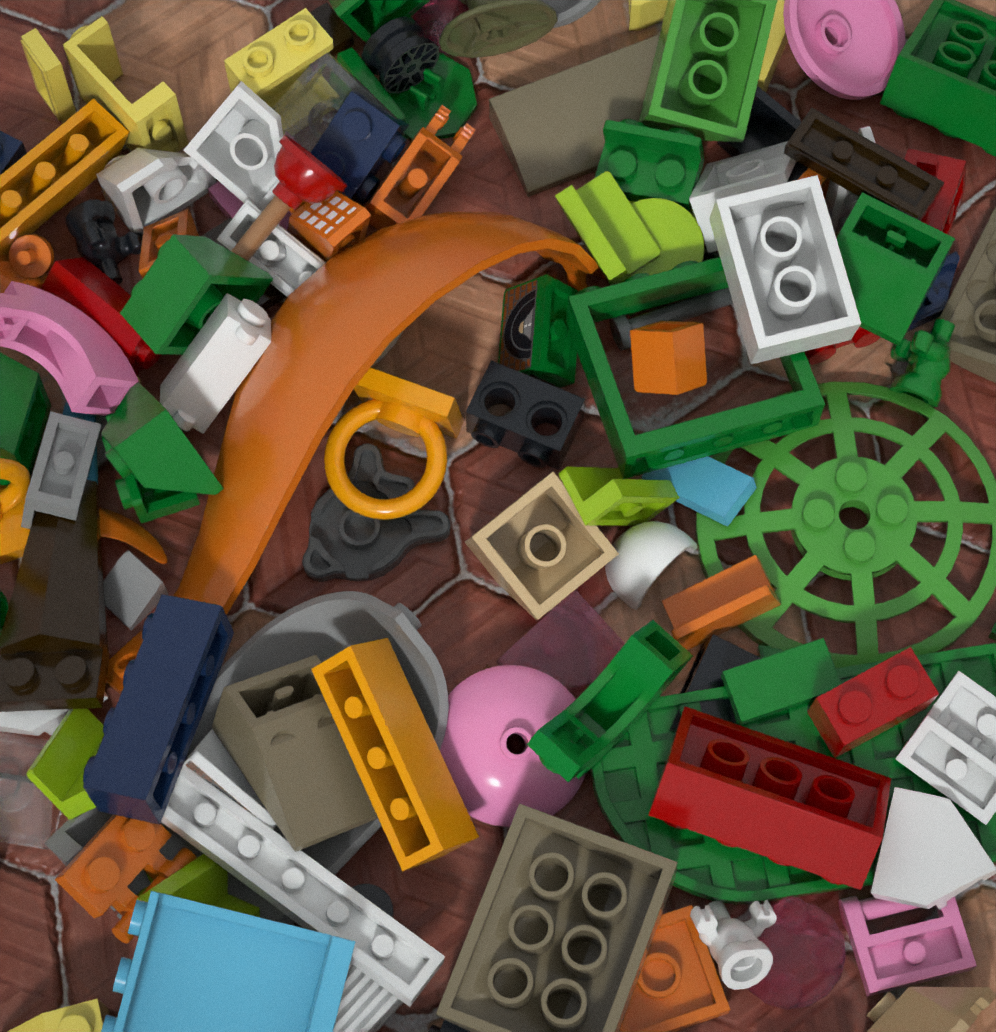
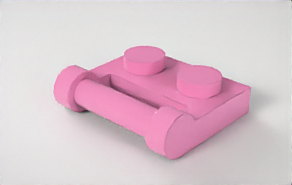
M856 896L839 899L838 901L841 919L848 932L867 997L971 971L977 966L955 897L948 900L947 906L940 910L936 905L934 906L937 909L939 918L872 935L869 934L866 921L921 907L876 899L874 897L858 900Z

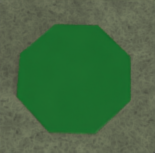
M439 52L436 65L432 71L428 68L424 70V79L419 84L411 86L409 90L401 93L387 92L406 116L405 122L409 126L403 136L410 141L422 127H426L441 105H444L451 112L448 121L435 134L439 139L454 137L459 128L464 126L477 110V101L470 70Z

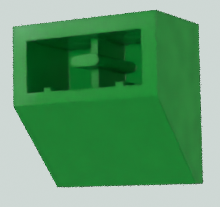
M862 192L836 239L860 317V327L900 346L940 273L955 238Z
M0 352V458L11 459L21 463L28 469L31 475L52 405L39 373ZM0 479V485H8L10 481Z

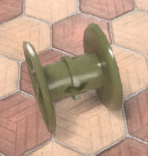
M460 0L465 5H468L469 10L461 13L445 26L439 37V43L442 51L456 57H488L515 51L536 42L549 33L558 21L556 11L552 6L541 0Z

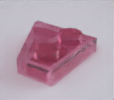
M574 590L506 651L496 663L499 666L519 665L539 670L559 681L570 691L591 685L625 643L587 601Z

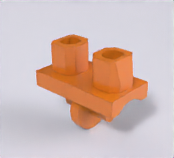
M37 234L21 236L12 243L9 254L0 256V293L5 292L11 281L41 289L48 276L46 274L52 268L54 262V251L51 244L44 237Z

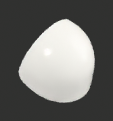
M650 521L632 526L616 538L612 544L619 555L605 565L607 580L618 597L629 607L637 610L641 606L645 594L662 571L685 550L693 553L697 549V543L684 531L669 523Z

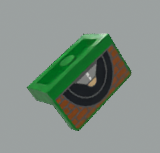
M547 274L506 289L503 296L498 363L528 376L534 375L559 388L574 384L577 351L566 323L568 297L575 295L578 290Z

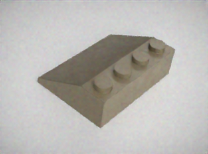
M519 803L437 1009L436 1016L470 1032H619L675 881L678 862Z

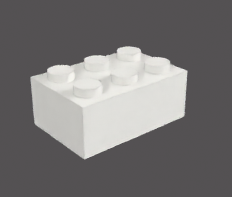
M818 175L716 199L709 220L750 364L851 340L860 327L861 321Z

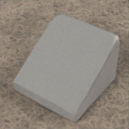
M129 550L119 558L103 581L105 607L131 631L158 605L162 594L169 595L164 583Z

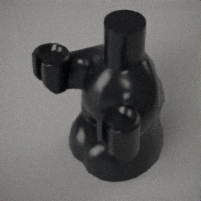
M98 199L84 201L67 214L65 224L71 235L76 238L77 251L80 256L91 262L119 285L122 283L123 278L117 265L130 254L139 255L141 253L143 233L129 231L125 236L118 237L113 225L115 210L112 203Z

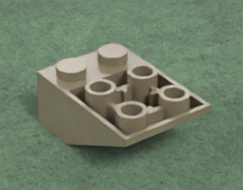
M317 655L224 687L211 727L295 852L378 819L311 670L322 663Z

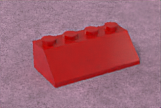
M684 706L654 795L649 816L663 820L671 827L688 829L714 838L725 846L739 847L768 857L776 864L793 866L819 875L830 883L844 884L861 890L883 839L891 778Z

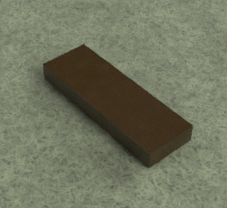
M811 108L784 149V154L853 194L860 197L863 192L919 221L923 219L944 185V182L814 108Z

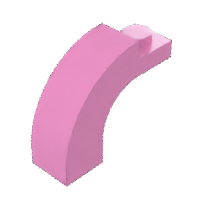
M11 281L5 292L0 293V347L21 352L48 370L58 382L72 412L99 416L114 413L129 389L138 383L139 380L127 357L112 337L81 310L39 288Z

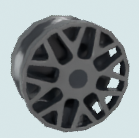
M402 16L381 26L369 38L361 56L374 75H379L380 83L387 92L401 93L409 90L411 86L419 84L424 79L423 72L426 68L432 71L439 57V49L431 39L424 38L423 28L415 19Z

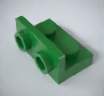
M623 119L620 122L605 120L603 127L605 144L595 178L608 171L612 174L629 201L637 202L648 198L667 199L681 205L690 212L692 206L689 197L700 178L704 164L702 139L680 128H671L665 131L646 127L643 123L632 119Z

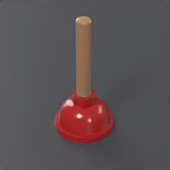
M285 134L279 141L282 147L276 156L274 164L275 176L279 180V183L272 190L275 196L231 250L247 261L252 258L290 208L296 210L303 201L310 204L320 203L330 198L337 190L342 193L347 187V184L331 169Z

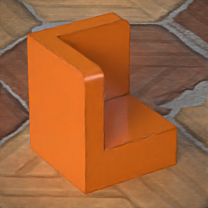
M659 321L630 330L633 380L636 392L678 395L706 385L707 372L703 323Z

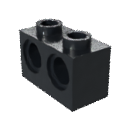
M491 360L466 410V431L471 433L473 439L486 447L498 448L502 446L518 453V456L529 465L538 468H545L547 465L560 470L584 420L585 399ZM496 404H504L512 409L505 416H495L487 410ZM549 423L555 425L559 431L550 436H543L538 434L534 428L540 424Z

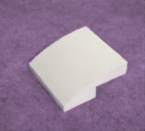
M958 671L895 759L985 825L996 812V697Z

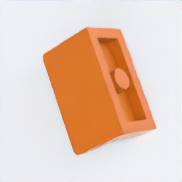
M757 555L662 600L663 606L674 627L671 631L673 638L687 650L704 643L713 634L718 636L781 605Z

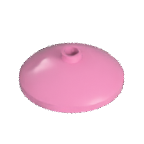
M785 0L784 27L789 46L800 67L814 83L832 95L849 100L866 99L885 90L897 57L906 44L904 24L895 0Z
M496 666L469 676L448 694V721L440 752L470 817L490 825L510 827L519 803L549 815H554L570 802L582 785L586 773L580 779L575 777L570 782H567L559 774L548 770L540 761L539 755L527 745L539 728L560 714L576 700L565 686L550 675L525 666ZM511 734H518L524 739L525 748L518 755L511 753L506 746L507 738Z

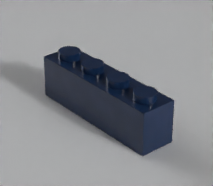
M162 594L155 612L147 616L143 626V641L135 660L132 659L127 664L124 672V688L116 707H112L106 715L103 727L104 737L96 756H92L85 766L83 788L98 811L160 825L234 635L232 626L221 605Z

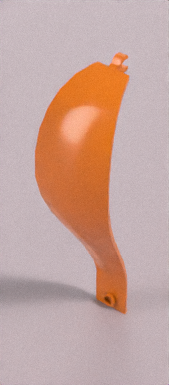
M443 212L428 214L384 227L335 254L287 297L271 320V343L236 390L214 471V476L224 489L216 495H208L197 539L180 585L173 596L221 605L225 614H228L255 569L322 438L351 392L389 343L436 300L480 271L517 254L531 251L537 252L546 260L562 264L567 272L568 285L580 291L588 287L586 284L587 273L606 279L595 260L579 244L558 232L512 215L496 212ZM143 629L109 659L106 683L119 694L122 693L124 688L123 676L126 666L132 659L135 660L142 644Z

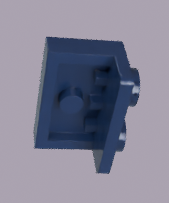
M351 91L316 143L311 154L347 184V187L341 194L356 203L359 201L364 205L372 197L381 182L375 176L384 162L388 161L392 164L406 146L408 139L403 134L409 124L402 119L393 118L357 91Z

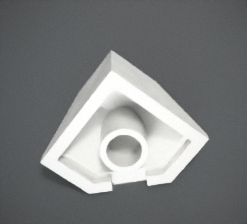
M241 81L183 151L243 203L249 200L263 211L275 196L272 190L279 183L275 176L274 164L276 156L282 147L279 143L283 137L281 117Z
M136 148L127 155L113 158L102 171L97 173L104 198L112 203L115 212L129 230L137 233H143L145 226L180 212L206 195L208 188L216 183V178L186 153Z

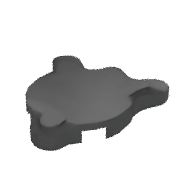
M362 444L355 450L348 477L353 485L362 493L373 498L392 499L404 495L415 487V483L411 478L391 474L385 470L382 453L377 446ZM330 488L316 501L311 511L309 542L302 559L303 568L308 577L318 582L332 579L350 581L373 580L386 575L398 566L406 554L416 546L441 542L447 539L451 531L450 520L445 513L434 510H417L404 517L388 520L368 518L346 507Z

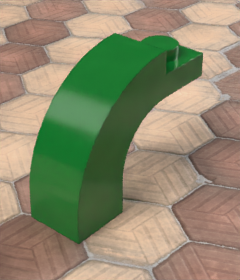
M651 620L631 635L592 684L565 710L539 728L527 745L539 755L542 764L551 772L559 774L567 782H570L575 777L580 779L644 715L693 655L660 625Z

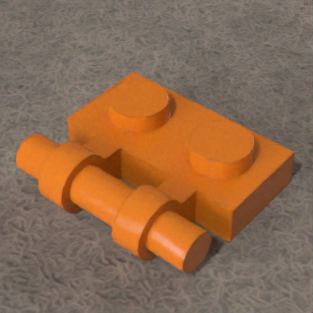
M113 814L56 877L55 881L94 919L102 916L110 906L115 908L122 917L111 929L112 933L121 942L128 944L135 936L128 934L136 900L139 897L128 888V885L143 869L154 880L142 893L144 894L195 860L197 856L189 849L181 848L172 860H168L159 850L170 839L172 834L161 823L159 825Z

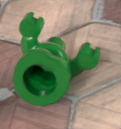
M936 319L931 333L919 330L914 333L912 341L904 338L900 346L893 344L890 352L891 358L900 362H906L908 365L904 374L895 377L889 390L900 394L902 392L924 401L933 408L939 405L942 396L941 381L950 372V347L948 343L955 328L953 323L944 319Z

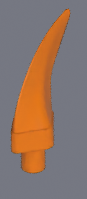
M99 507L101 537L123 541L161 564L168 562L162 546L146 529L121 514Z

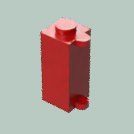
M84 257L55 261L41 290L49 292L75 306L102 327L121 348L136 376L140 370L152 367L162 354H155L120 314L131 295L95 265L84 259Z

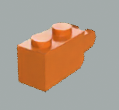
M444 105L439 107L426 127H422L412 138L364 206L371 214L369 224L377 230L423 216L461 161L463 156L460 155V152L476 129L466 123L465 126L459 128L452 138L453 142L448 146L435 136L437 131L441 130L449 119L451 111Z

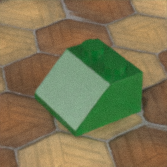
M173 234L160 247L157 259L145 277L132 289L131 297L120 314L155 354L183 355L227 293L240 301L249 299L257 303L273 281V277L265 270L207 237Z

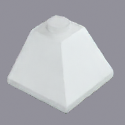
M788 141L706 165L689 197V201L698 226H700L708 253L718 251L709 220L716 199L787 183L796 163L794 159L784 154L785 145Z

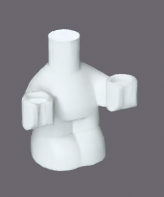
M764 900L763 904H760L759 901H754L749 907L752 917L745 922L731 918L724 903L720 901H713L705 905V909L695 906L690 912V917L698 931L699 938L705 945L709 946L710 954L718 964L720 977L728 988L734 990L750 988L765 978L773 964L772 953L766 944L757 939L765 928H769L777 920V916L768 900Z

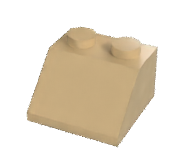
M554 472L539 481L465 541L466 545L494 580L536 621L619 555L597 526H585L564 484Z

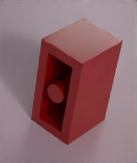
M909 647L818 696L807 713L834 758H837L927 709L939 693L914 651Z

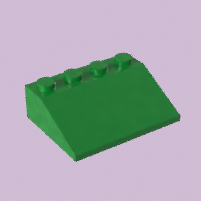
M933 0L899 53L880 104L891 108L897 115L903 118L916 119L933 126L945 136L961 138L982 147L986 153L996 157V17L956 0Z

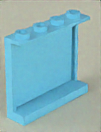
M151 890L148 902L136 900L128 934L139 936L133 959L121 957L112 990L113 992L123 994L117 1017L105 1016L101 1032H333L355 941Z

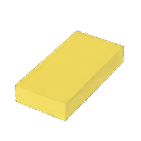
M34 28L22 35V40L20 41L37 91L58 121L61 120L63 123L76 113L61 62L39 31Z

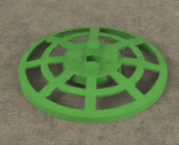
M834 381L818 384L822 396H826L830 419L820 420L817 426L788 434L777 444L766 440L741 447L761 459L752 476L757 488L744 504V515L735 516L727 527L696 512L695 539L704 575L707 579L724 570L717 555L715 541L746 536L752 556L757 555L772 586L776 589L775 593L781 603L780 606L738 626L758 645L771 646L783 651L803 645L787 638L773 628L793 603L802 610L821 618L843 623H855L857 655L829 652L835 668L885 661L909 647L912 648L915 655L944 651L973 626L990 601L996 587V479L986 459L970 437L946 415L924 401L903 392L900 394L891 391L888 387L865 382ZM792 390V391H789V392H786V393H783V394H780V395H777L776 397L781 396V395H785V394H789V393H793V390ZM847 395H862L890 401L920 414L928 421L911 436L904 430L881 421L851 417ZM854 432L880 436L897 443L901 448L885 465L872 459L858 457ZM833 433L836 452L835 459L826 461L812 469L790 454L794 448L808 440ZM944 433L950 436L962 448L976 467L985 486L989 503L960 502L958 491L949 472L938 457L929 450ZM733 450L715 454L712 458L725 464ZM918 460L925 465L935 479L944 501L914 500L909 487L902 477ZM774 469L799 485L794 495L791 509L760 512L763 490ZM848 507L860 509L866 515L868 523L863 528L850 529L841 522L839 513ZM917 522H947L944 548L935 566H932L910 546L916 533ZM963 523L992 525V544L988 565L978 589L970 601H968L946 578L951 572L960 551ZM791 530L793 540L803 558L788 575L780 569L771 556L763 533ZM897 564L919 582L915 588L902 596L875 604L873 578L890 571ZM819 571L834 578L850 580L853 605L827 601L810 594L804 589ZM931 595L955 617L943 629L919 643L892 652L879 653L877 621H884L905 614L925 602Z

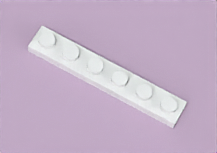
M183 764L161 822L301 927L355 941L350 963L410 1007L442 966L445 956L303 851L295 852L284 837Z

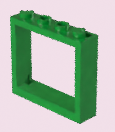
M720 257L699 263L697 261H685L676 265L671 270L653 275L647 273L635 274L622 283L603 288L600 286H589L568 297L566 323L623 479L781 437L819 424L825 402L805 352L780 357L793 393L635 435L594 323L729 288Z

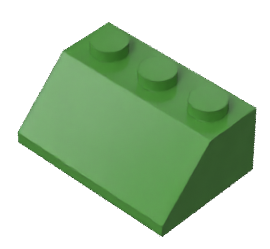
M668 0L639 122L643 123L646 127L665 131L671 128L684 129L694 134V136L700 137L702 141L743 142L777 0Z

